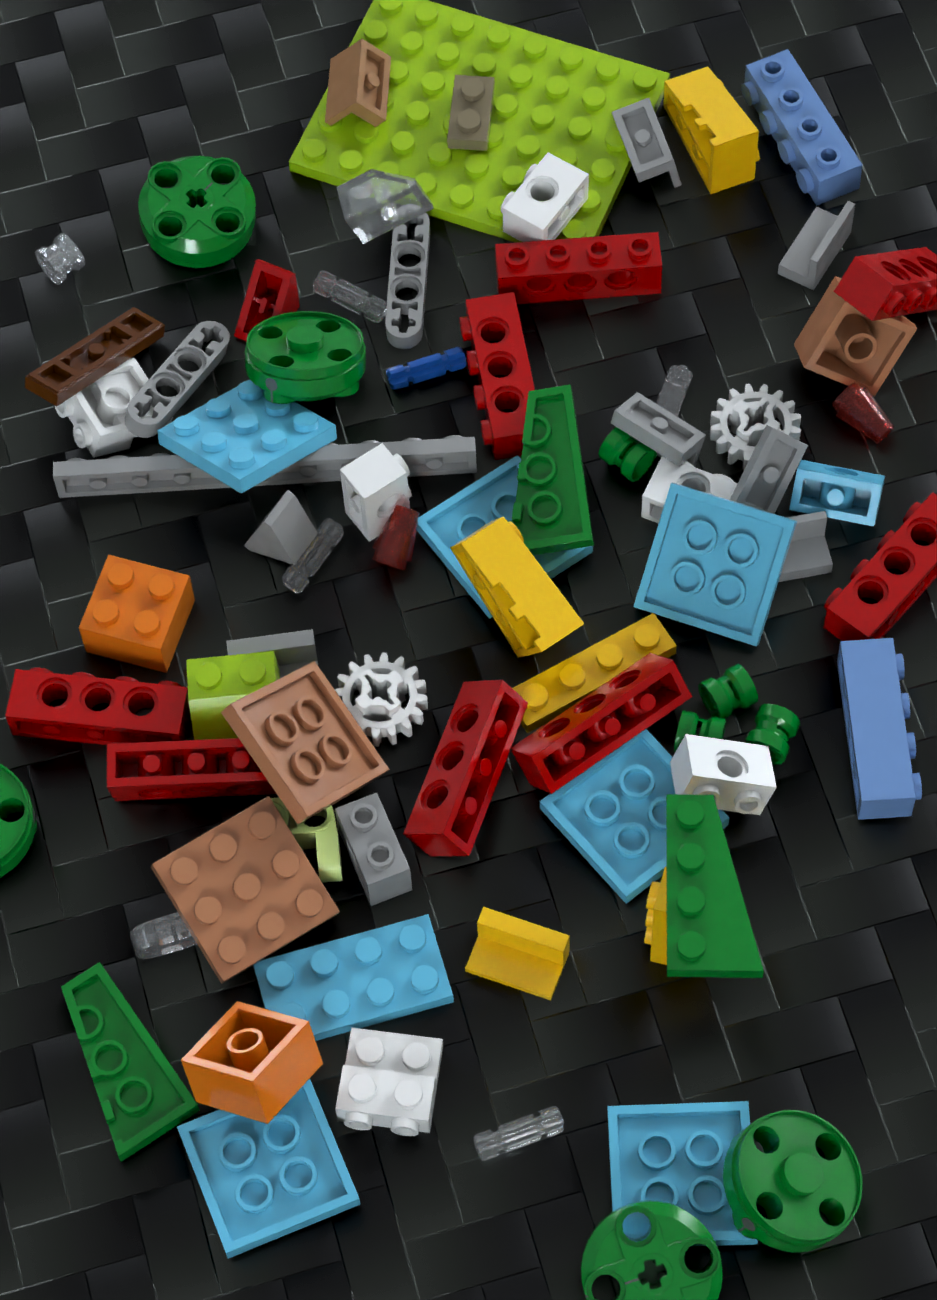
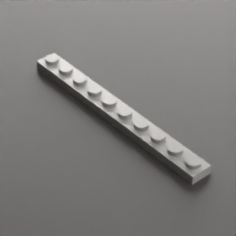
M451 435L444 439L422 440L419 438H407L394 442L367 440L360 444L344 445L329 443L256 486L341 481V468L381 443L385 445L392 455L397 453L403 458L410 471L408 477L477 473L475 437ZM155 453L151 456L129 458L116 455L108 459L95 460L71 458L67 461L53 462V479L59 498L231 488L180 456L167 453Z

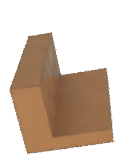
M360 39L331 58L325 123L331 126L350 113L357 115L375 127L386 121L391 56L367 41Z

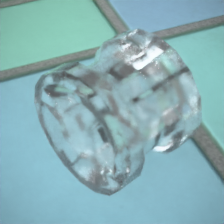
M64 233L54 237L53 244L49 247H41L35 251V257L40 267L56 284H61L66 280L69 272L72 270L79 271L86 264L77 245Z

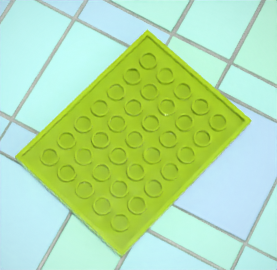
M373 0L349 47L363 39L391 56L386 121L375 127L357 115L350 113L330 126L325 123L327 87L289 160V169L291 172L404 208L419 207L426 211L429 216L516 243L521 241L503 232L502 203L511 191L516 192L521 186L528 169L533 164L538 165L549 152L589 174L588 199L556 239L596 237L600 235L632 166L612 112L649 98L656 114L664 96V81L670 79V73L429 0ZM455 75L494 77L495 79L487 151L448 148L447 137Z

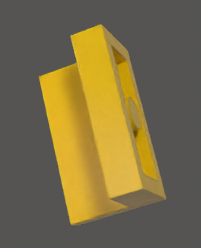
M483 907L477 921L478 937L465 967V972L551 1001L569 955L570 935Z

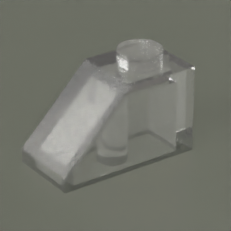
M370 169L337 186L344 219L363 244L434 209L432 201L415 178Z

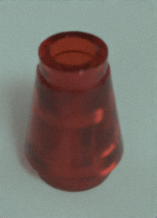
M856 382L848 386L832 404L838 411L836 415L838 418L869 439H872L876 444L880 443L894 428V425L889 421V418L866 386L861 388Z
M395 505L394 511L372 546V549L375 550L372 560L404 571L407 561L412 562L418 525L417 520L420 513L400 505Z

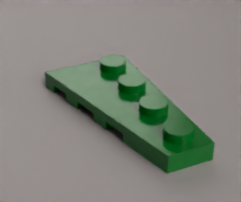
M571 384L529 391L522 438V457L518 468V487L516 502L513 505L512 521L521 532L524 544L532 555L594 546Z
M666 794L667 977L763 978L764 969L714 795Z
M100 962L61 986L120 1162L200 1111L197 1102Z

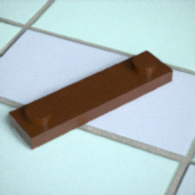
M132 307L26 375L24 388L57 407L164 337L165 325L139 309Z

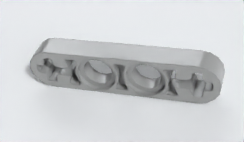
M414 206L401 209L395 215L393 222L385 326L387 340L392 346L399 349H410L416 346L421 341L423 335L431 233L428 214L423 209ZM410 223L417 224L415 227V240H408L407 229ZM406 254H414L421 259L417 265L412 267L403 266L398 262ZM407 287L413 288L418 293L414 299L408 301L400 300L396 296L400 289ZM401 314L408 315L409 327L406 333L399 332L402 320Z
M204 321L196 325L129 402L125 416V425L128 431L142 438L153 437L158 434V429L164 427L225 357L230 341V333L224 325L216 321ZM212 339L213 341L210 342L204 352L202 350L203 341L209 342ZM185 360L192 361L200 369L189 372L183 370L178 363ZM162 385L170 386L178 394L173 397H166L161 395L156 388ZM150 406L154 407L152 417L147 416L144 419L139 418L146 415V413L150 410Z

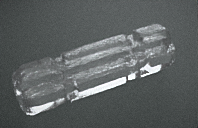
M320 271L314 279L313 290L315 293L325 298L332 296L331 301L359 315L362 312L365 313L364 318L374 323H380L386 315L387 302L375 295L371 296V298L368 297L369 292L343 279L337 281V276L330 272Z
M681 364L680 366L672 365L669 368L665 378L666 382L663 384L656 404L677 417L686 396V390L689 388L693 377L692 372L687 369V366Z
M330 518L323 520L316 530L318 535L296 564L290 565L284 572L282 580L286 588L295 593L302 592L309 583L308 576L312 577L315 575L332 552L330 547H335L344 535L343 527Z
M551 1106L540 1110L539 1116L534 1117L533 1114H529L497 1126L498 1130L492 1133L491 1129L476 1134L474 1136V1146L481 1160L486 1161L499 1156V1151L503 1149L507 1153L540 1141L541 1135L546 1134L547 1137L563 1132L564 1120L557 1106Z

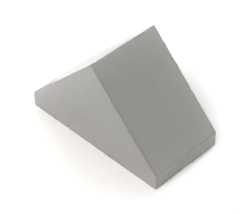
M287 490L266 515L244 547L252 552L295 565L318 532L296 496Z

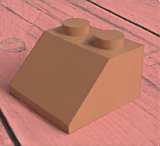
M835 276L796 339L794 346L804 368L875 397L916 332L917 327L905 316L871 321L834 292L842 279Z

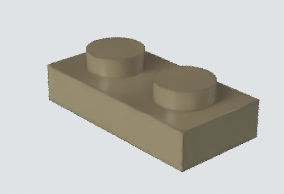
M455 75L447 137L449 149L488 150L495 89L494 77Z

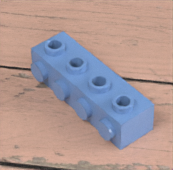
M786 49L746 65L745 79L741 85L744 100L749 106L753 105L755 107L764 132L767 135L772 134L777 142L778 151L783 162L791 164L796 172V179L802 192L809 193L817 206L859 189L863 164L790 51Z
M893 638L840 641L837 666L858 820L912 816L915 800H921L922 784L920 774L912 773L911 759L916 758V742L914 733H907L905 719H910V700L908 693H901L899 680H904L905 676L902 653L895 654Z

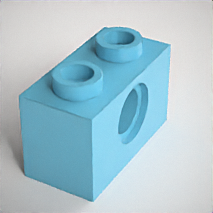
M801 460L796 471L789 510L807 514L825 511L828 518L874 526L878 515L885 476Z

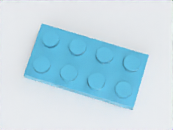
M429 914L264 959L253 965L265 1009L309 1021L315 1041L350 1032L351 1027L364 1028L454 1002Z

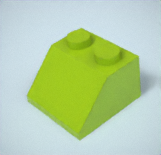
M274 651L186 660L188 701L194 740L238 738L221 712L231 703L280 679V669Z

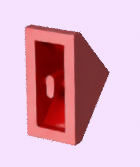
M261 259L255 261L234 337L246 341L249 332L258 323L279 314L297 312L300 304L295 273Z

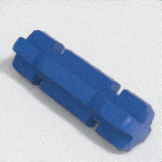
M455 347L445 350L443 355L436 353L407 362L405 367L398 365L386 370V377L391 389L397 390L409 386V382L416 384L444 375L447 370L454 372L467 366L466 357L461 347Z

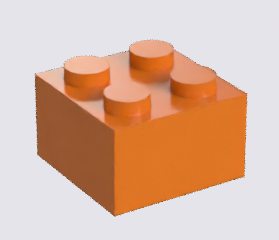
M108 555L79 625L85 651L167 673L195 602L190 575Z
M239 1001L181 1059L197 1103L266 1124L278 1114L323 1064L309 1021Z

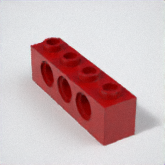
M658 232L495 244L498 294L514 292L517 304L661 294L662 258Z
M927 247L855 256L834 292L871 321L937 310V255Z
M510 292L466 299V316L459 317L463 342L470 341L472 350L466 351L470 376L477 375L479 385L473 386L477 410L484 409L486 420L480 421L484 445L492 444L495 460L511 458L517 455L522 456V438L528 393L535 390L515 293ZM493 340H494V341H499V342H497V343H489L488 341H493ZM496 375H506V377H502V378H498V377H494V376H496ZM504 409L514 410L513 412L509 413L502 412V410Z
M934 492L922 504L918 501L915 502L903 518L904 524L896 532L893 530L888 531L878 544V552L870 561L866 558L863 559L852 572L851 582L843 590L839 587L836 588L824 604V609L826 610L824 628L841 641L883 638L937 578V494ZM922 540L930 545L921 546L916 544L914 541ZM898 569L904 574L895 575L887 570ZM872 598L876 600L878 603L868 604L863 602L861 599Z
M649 653L511 747V751L530 785L552 794L689 700L692 695L673 660Z
M35 667L30 670L15 669L5 717L12 735L107 745L116 743L184 741L187 738L191 715L188 687H183L176 682L145 683L126 676L116 677L115 679L97 678L86 672H75L72 675L53 673L48 669ZM57 699H65V700H66V701H65L62 705H60V706H56V707H51V706H49V704H50L51 702H53L54 700H57ZM98 704H109L102 711H92V708ZM142 708L153 709L147 715H134L139 709Z
M503 679L469 681L462 684L403 833L430 857L470 856L528 702Z
M239 738L107 744V789L114 801L277 794Z

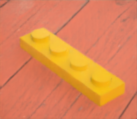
M654 613L513 687L512 689L528 702L521 725L527 733L537 729L647 654L653 653L669 658L676 654L677 645Z

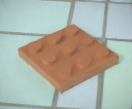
M315 661L231 703L221 712L297 824L304 822L370 784L390 770Z
M269 796L151 865V869L221 984L340 912Z

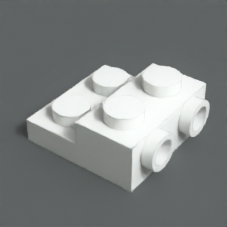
M131 358L59 406H55V409L61 418L69 417L74 426L73 436L79 448L87 447L93 458L130 449L133 438L138 436L128 431L125 425L127 407L131 399L149 379L137 360ZM150 406V410L146 413V415L139 418L144 419L147 416L152 417L154 407ZM173 417L171 418V420H170L166 425H168L169 423L172 422Z
M351 1027L346 1062L342 1067L335 1108L337 1120L344 1122L345 1126L356 1130H370L372 1126L391 1128L390 1130L393 1133L402 1136H416L418 1132L430 1133L443 1051V1039Z

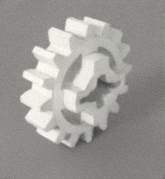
M745 384V391L742 394H739L734 388L730 389L729 400L719 398L716 411L711 412L710 440L716 441V453L728 452L727 463L730 465L738 459L742 460L743 470H745L766 425L800 441L801 414L794 413L795 402L791 400L783 403V391L778 390L773 395L768 394V386L766 384L761 386L759 392H754L750 384ZM728 424L731 425V432L736 434L735 437H733L728 429Z
M382 652L378 662H373L369 654L364 655L365 665L361 667L354 662H350L348 664L350 676L339 674L337 677L339 688L334 690L366 736L372 737L373 745L378 747L382 737H388L390 743L395 745L397 744L396 734L400 732L407 737H411L413 735L411 722L422 725L424 719L421 710L428 709V697L424 695L427 693L425 680H418V668L413 666L405 670V661L401 656L394 663H390L387 653ZM358 690L360 695L355 698L356 704L352 706V697L355 691ZM409 693V702L406 708L403 709L401 703L405 701V694Z

